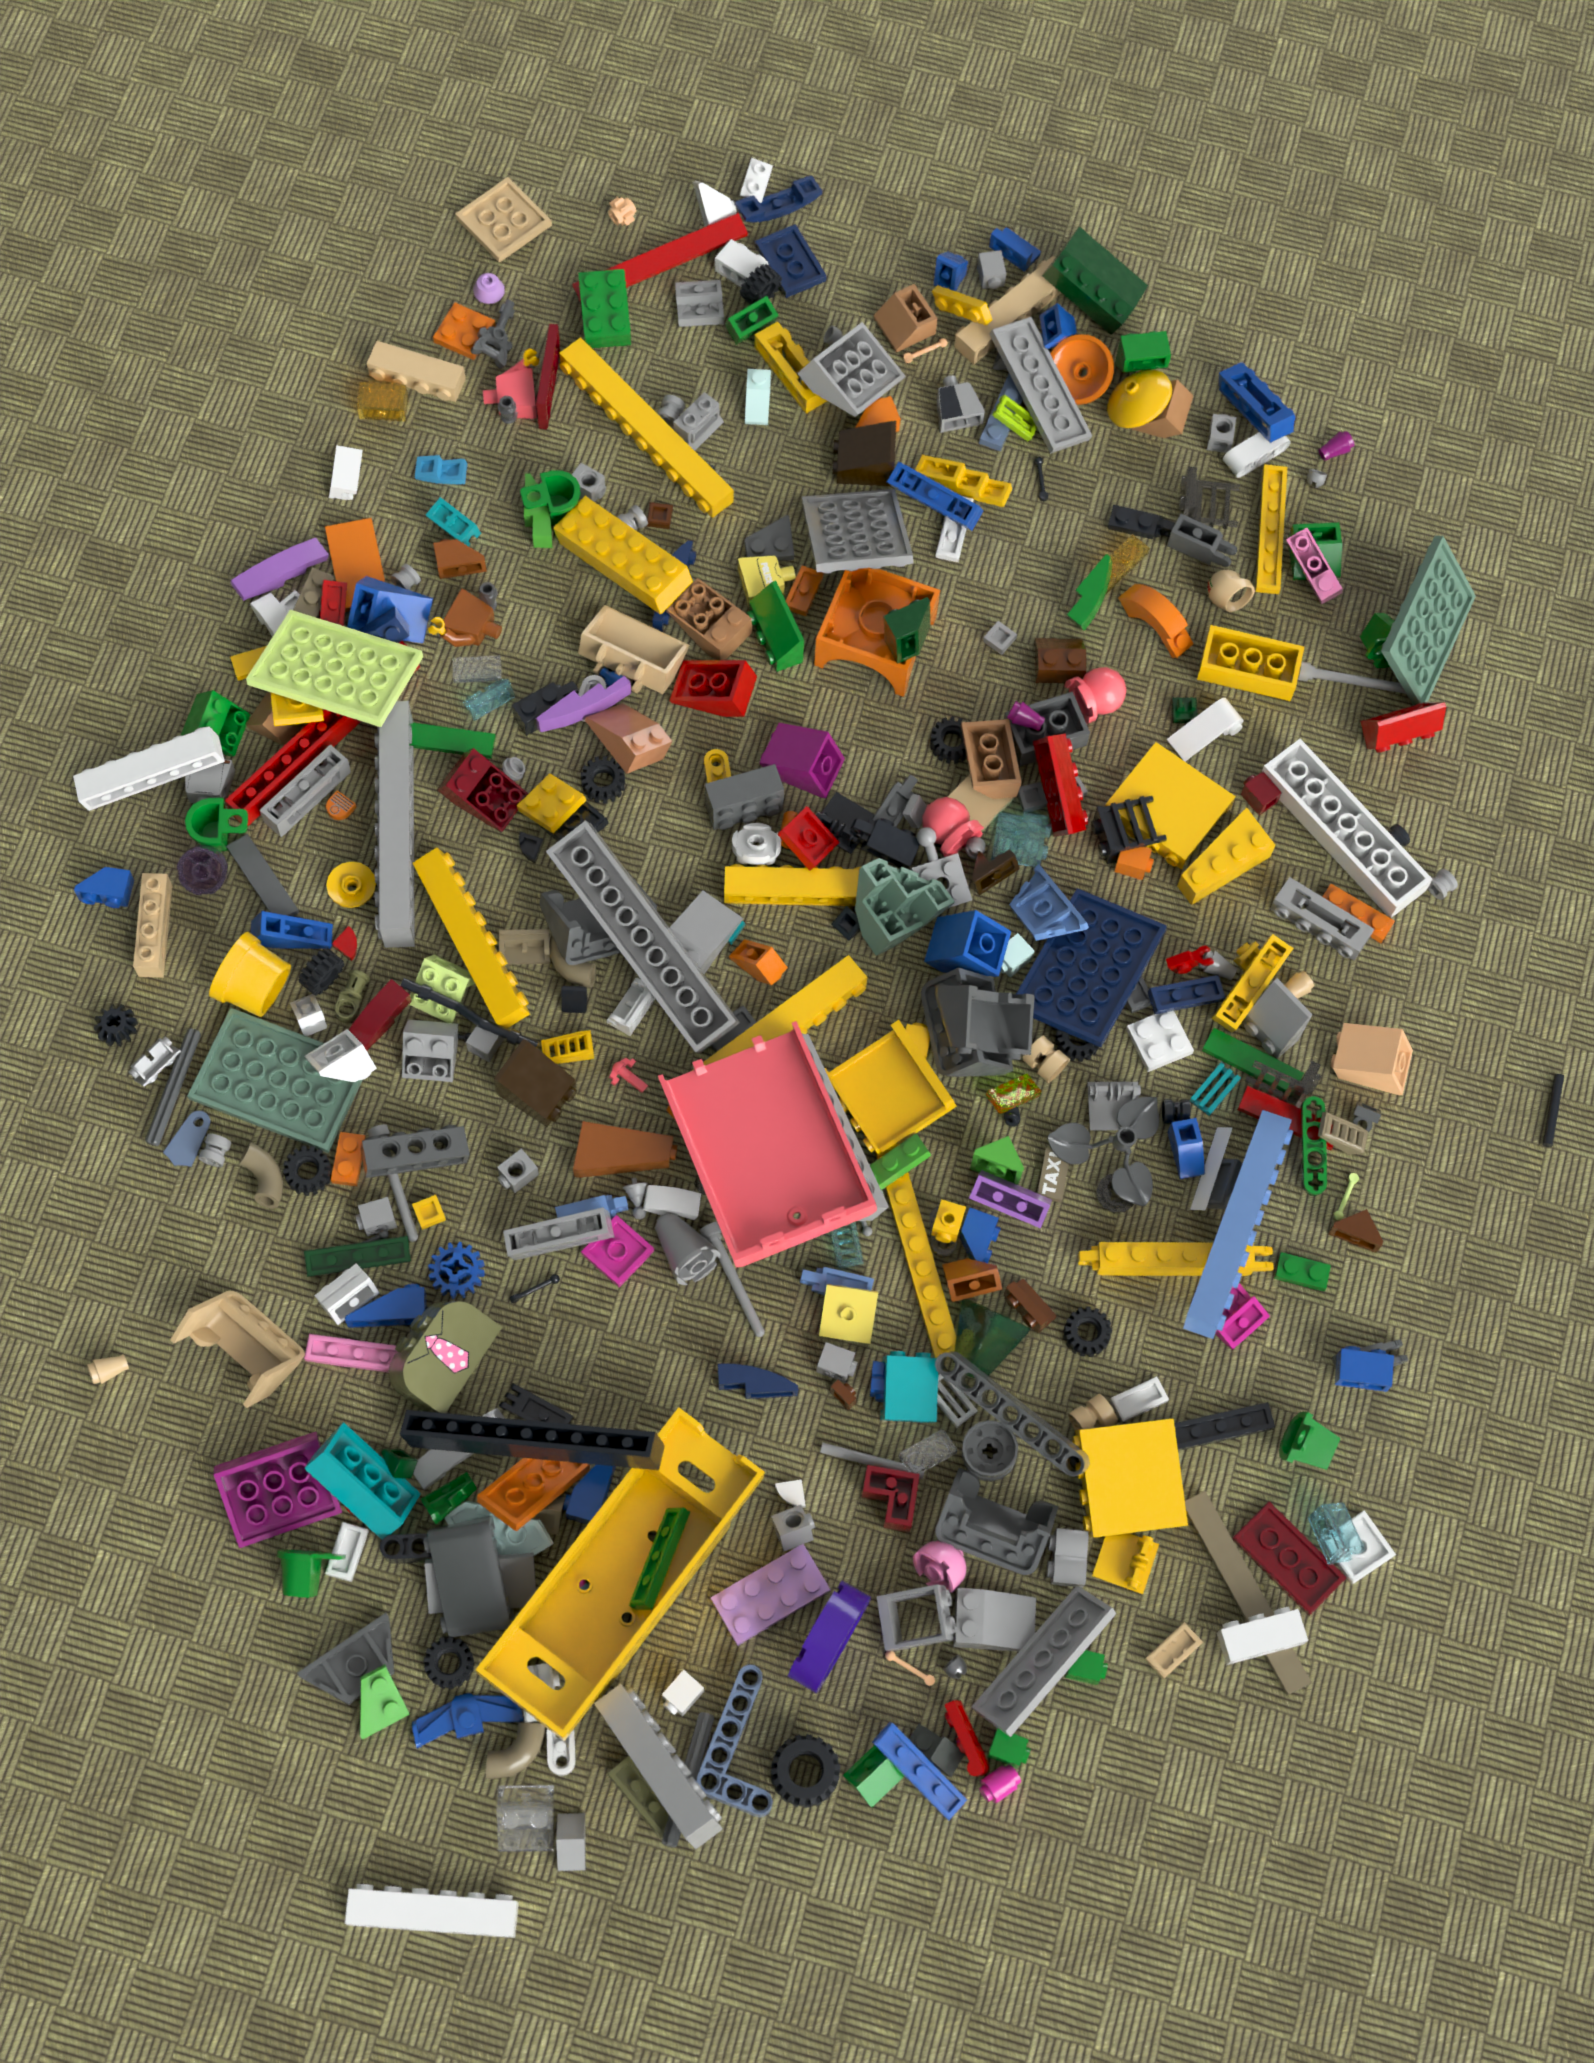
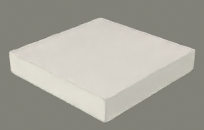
M1365 1510L1320 1540L1351 1585L1396 1555Z

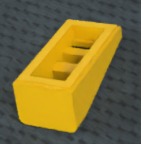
M591 1030L541 1040L543 1054L556 1064L594 1059ZM579 1042L585 1043L584 1050H580ZM574 1043L575 1052L570 1053L569 1044ZM564 1044L565 1054L560 1055L559 1045ZM549 1046H554L556 1056H550Z

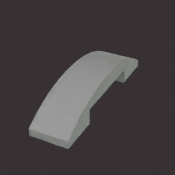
M498 1408L482 1415V1417L505 1418ZM431 1449L417 1460L413 1475L425 1490L446 1476V1472L474 1453Z

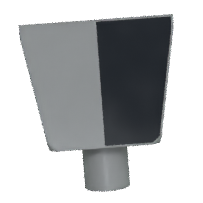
M953 375L945 377L943 379L944 387H940L937 393L940 433L982 425L985 411L972 385L968 382L958 384L956 376Z

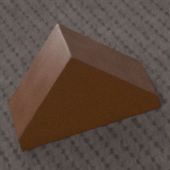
M1367 1209L1335 1222L1328 1235L1375 1253L1378 1252L1383 1244V1240Z

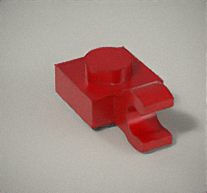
M1204 945L1195 951L1190 952L1188 950L1166 959L1168 968L1174 973L1185 974L1192 971L1193 967L1198 966V963L1203 966H1210L1214 963V960L1211 957L1203 959L1204 953L1211 951L1208 946Z

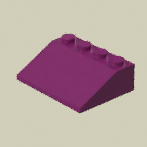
M317 1431L214 1466L213 1475L239 1548L342 1513L339 1500L304 1469L314 1453L321 1447Z

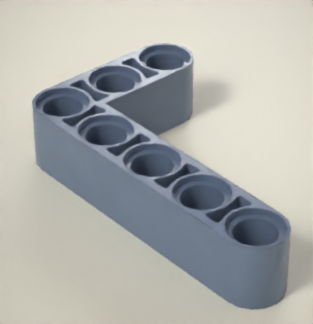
M745 1665L738 1673L696 1782L701 1786L707 1795L706 1797L755 1817H764L769 1814L772 1808L773 1801L771 1795L759 1787L726 1774L762 1684V1672L755 1665ZM752 1672L756 1674L758 1681L754 1685H746L742 1680L744 1674ZM736 1698H743L747 1701L748 1706L743 1711H736L732 1706V1702ZM734 1724L738 1730L736 1735L726 1737L722 1733L724 1725ZM721 1749L726 1752L727 1759L723 1763H716L712 1760L711 1755L715 1750ZM707 1775H711L717 1780L716 1786L710 1790L703 1788L701 1785V1780ZM738 1786L742 1790V1796L738 1800L728 1798L726 1792L729 1787ZM758 1796L766 1798L768 1802L766 1809L761 1811L756 1810L752 1806L753 1799Z

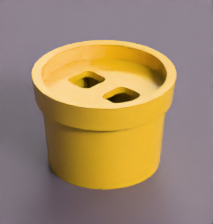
M245 932L235 942L221 963L212 981L209 997L222 1003L229 1002L256 1016L262 1017L270 1009L283 989L290 974L291 965L261 945V941L250 932Z

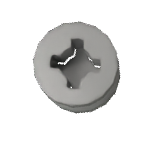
M408 564L402 565L401 570L390 577L395 586L410 591L413 585H418L421 582L417 572Z
M1441 869L1437 872L1436 877H1431L1433 880L1428 890L1435 898L1443 900L1447 896V892L1454 891L1458 887V883L1448 870Z

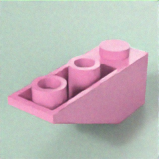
M1308 528L1286 539L1321 605L1340 595L1342 587Z

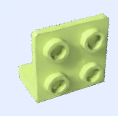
M436 955L424 958L415 981L420 985H429L433 987L434 991L459 1002L462 1001L467 987L475 984L468 970ZM410 993L412 1002L409 1005L447 1023H453L457 1014L456 1011L434 1001H425L418 998L416 993Z

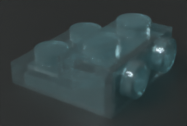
M999 812L991 860L1011 849L1016 855L1019 865L1036 867L1041 864V859L1046 860L1048 845H1044L1045 837L1050 838L1052 824L1047 823L1048 816L1024 812L1023 816Z

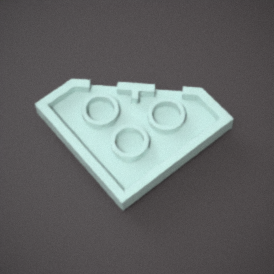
M466 1501L445 1517L448 1525L492 1516L493 1514L479 1503ZM493 1515L495 1537L492 1538L497 1540L498 1555L534 1553L536 1555L554 1544L539 1519L532 1518L518 1531H514Z

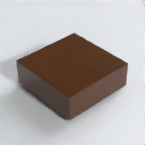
M650 502L647 527L670 530L673 505Z

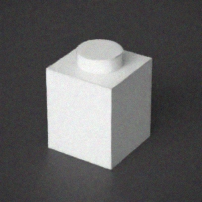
M683 1670L662 1694V1699L665 1700L662 1705L673 1715L678 1712L683 1717L703 1694L704 1687Z

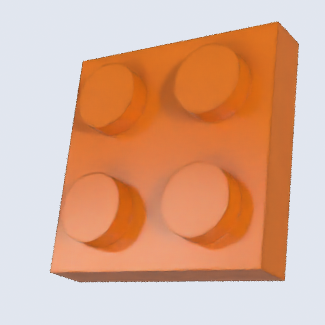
M454 303L434 334L433 342L475 360L478 354H472L471 348L479 339V330L483 327L486 329L495 327L496 322L492 318Z

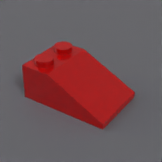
M683 660L670 702L722 717H744L757 675L746 660Z

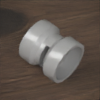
M665 395L661 403L662 408L657 411V414L671 428H674L673 422L679 417V414L683 413L685 403L677 396Z
M637 505L629 508L628 513L617 516V518L634 530L642 529L648 525L645 514Z
M207 1134L205 1149L201 1150L198 1159L214 1167H223L225 1152L229 1151L232 1143L222 1136Z

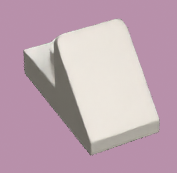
M313 994L290 1003L304 1036L312 1035L327 1028L322 1010Z

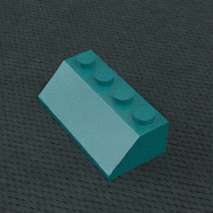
M344 1422L314 1453L304 1468L382 1540L403 1524L421 1495L406 1479L392 1477L385 1460Z

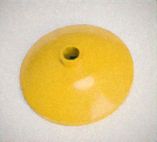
M1142 370L1123 379L1115 387L1108 400L1107 414L1111 421L1121 428H1135L1156 418L1165 409L1172 395V384L1169 378L1158 370Z

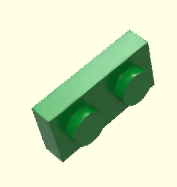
M1281 1252L1274 1279L1324 1292L1327 1288L1331 1265Z

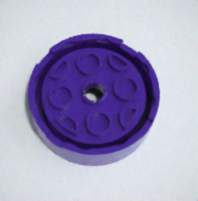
M843 1580L837 1587L839 1589L838 1592H833L816 1620L788 1674L789 1678L816 1694L838 1661L871 1599L869 1595Z

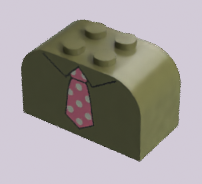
M461 1301L435 1303L429 1306L422 1315L416 1316L410 1325L412 1330L408 1336H404L396 1345L395 1350L397 1352L389 1365V1379L392 1387L404 1398L426 1412H447L502 1329L499 1324L477 1308Z

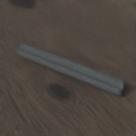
M189 1028L186 1031L180 1047L181 1052L176 1057L145 1138L146 1143L149 1145L158 1146L161 1142L201 1037L200 1031Z
M700 1712L685 1759V1764L692 1773L688 1778L693 1777L695 1781L697 1780L714 1722V1716L706 1712ZM669 1815L662 1837V1844L667 1847L676 1848L681 1831Z

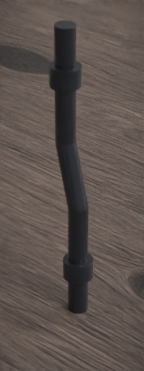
M407 978L402 980L401 987L418 994V998L425 1001H434L456 1011L478 1027L505 1038L507 1043L516 1046L523 1039H526L538 1048L539 1042L521 1035L522 1032L513 1028L509 1030L481 1017L461 1002L434 991L433 987L426 984L420 985Z

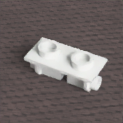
M751 158L740 196L747 198L755 195L759 203H761L773 165Z

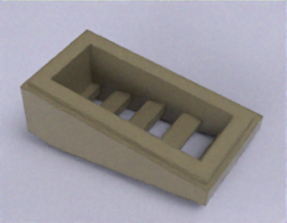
M1322 1112L1319 1137L1348 1155L1364 1153L1368 1135L1367 1130L1328 1112Z

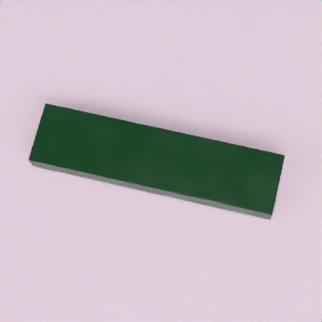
M408 1236L304 1251L307 1277L344 1272L356 1263L361 1269L411 1262Z

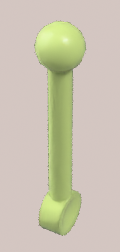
M1356 1173L1349 1175L1348 1187L1338 1211L1334 1213V1218L1338 1221L1344 1218L1343 1211L1353 1185L1359 1180V1176Z

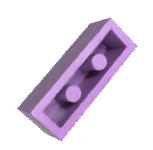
M983 1170L980 1171L969 1197L974 1201L1038 1228H1041L1052 1202L1050 1198Z

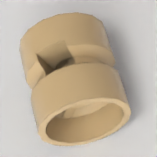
M1044 1035L1032 1044L1031 1055H1023L1022 1060L1032 1069L1038 1068L1037 1074L1047 1083L1053 1081L1070 1061L1061 1050L1055 1051L1054 1044Z
M1097 1394L1086 1401V1407L1079 1406L1068 1413V1418L1074 1430L1113 1426L1118 1422L1113 1408L1101 1394Z

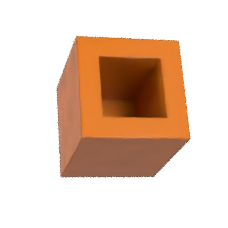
M1139 847L1120 852L1114 872L1143 880L1145 872L1150 873L1154 859L1150 858L1152 849Z

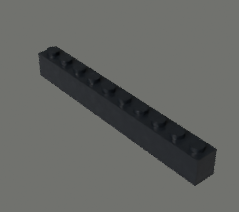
M406 1410L400 1430V1436L412 1448L659 1470L665 1447L658 1434L652 1431Z

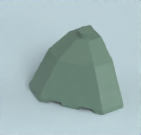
M880 858L860 867L855 910L861 934L876 956L895 947L918 932L955 903L940 881L934 879L928 881L918 877L919 873L903 867L897 869L888 865V861Z

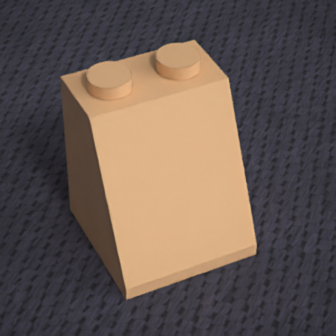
M1343 1023L1342 1032H1338L1337 1053L1333 1054L1331 1060V1067L1338 1079L1396 1095H1403L1413 1052L1403 1029Z

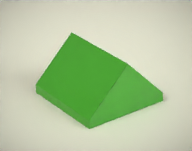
M1009 1136L975 1149L970 1166L972 1171L980 1173L983 1170L1016 1185H1019L1024 1169Z

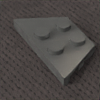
M387 1613L383 1614L297 1672V1674L303 1680L350 1705L361 1697L360 1677L384 1664L391 1676L395 1674L389 1616Z

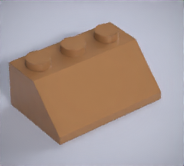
M1009 719L961 723L972 788L992 799L1017 797L1021 786V778Z

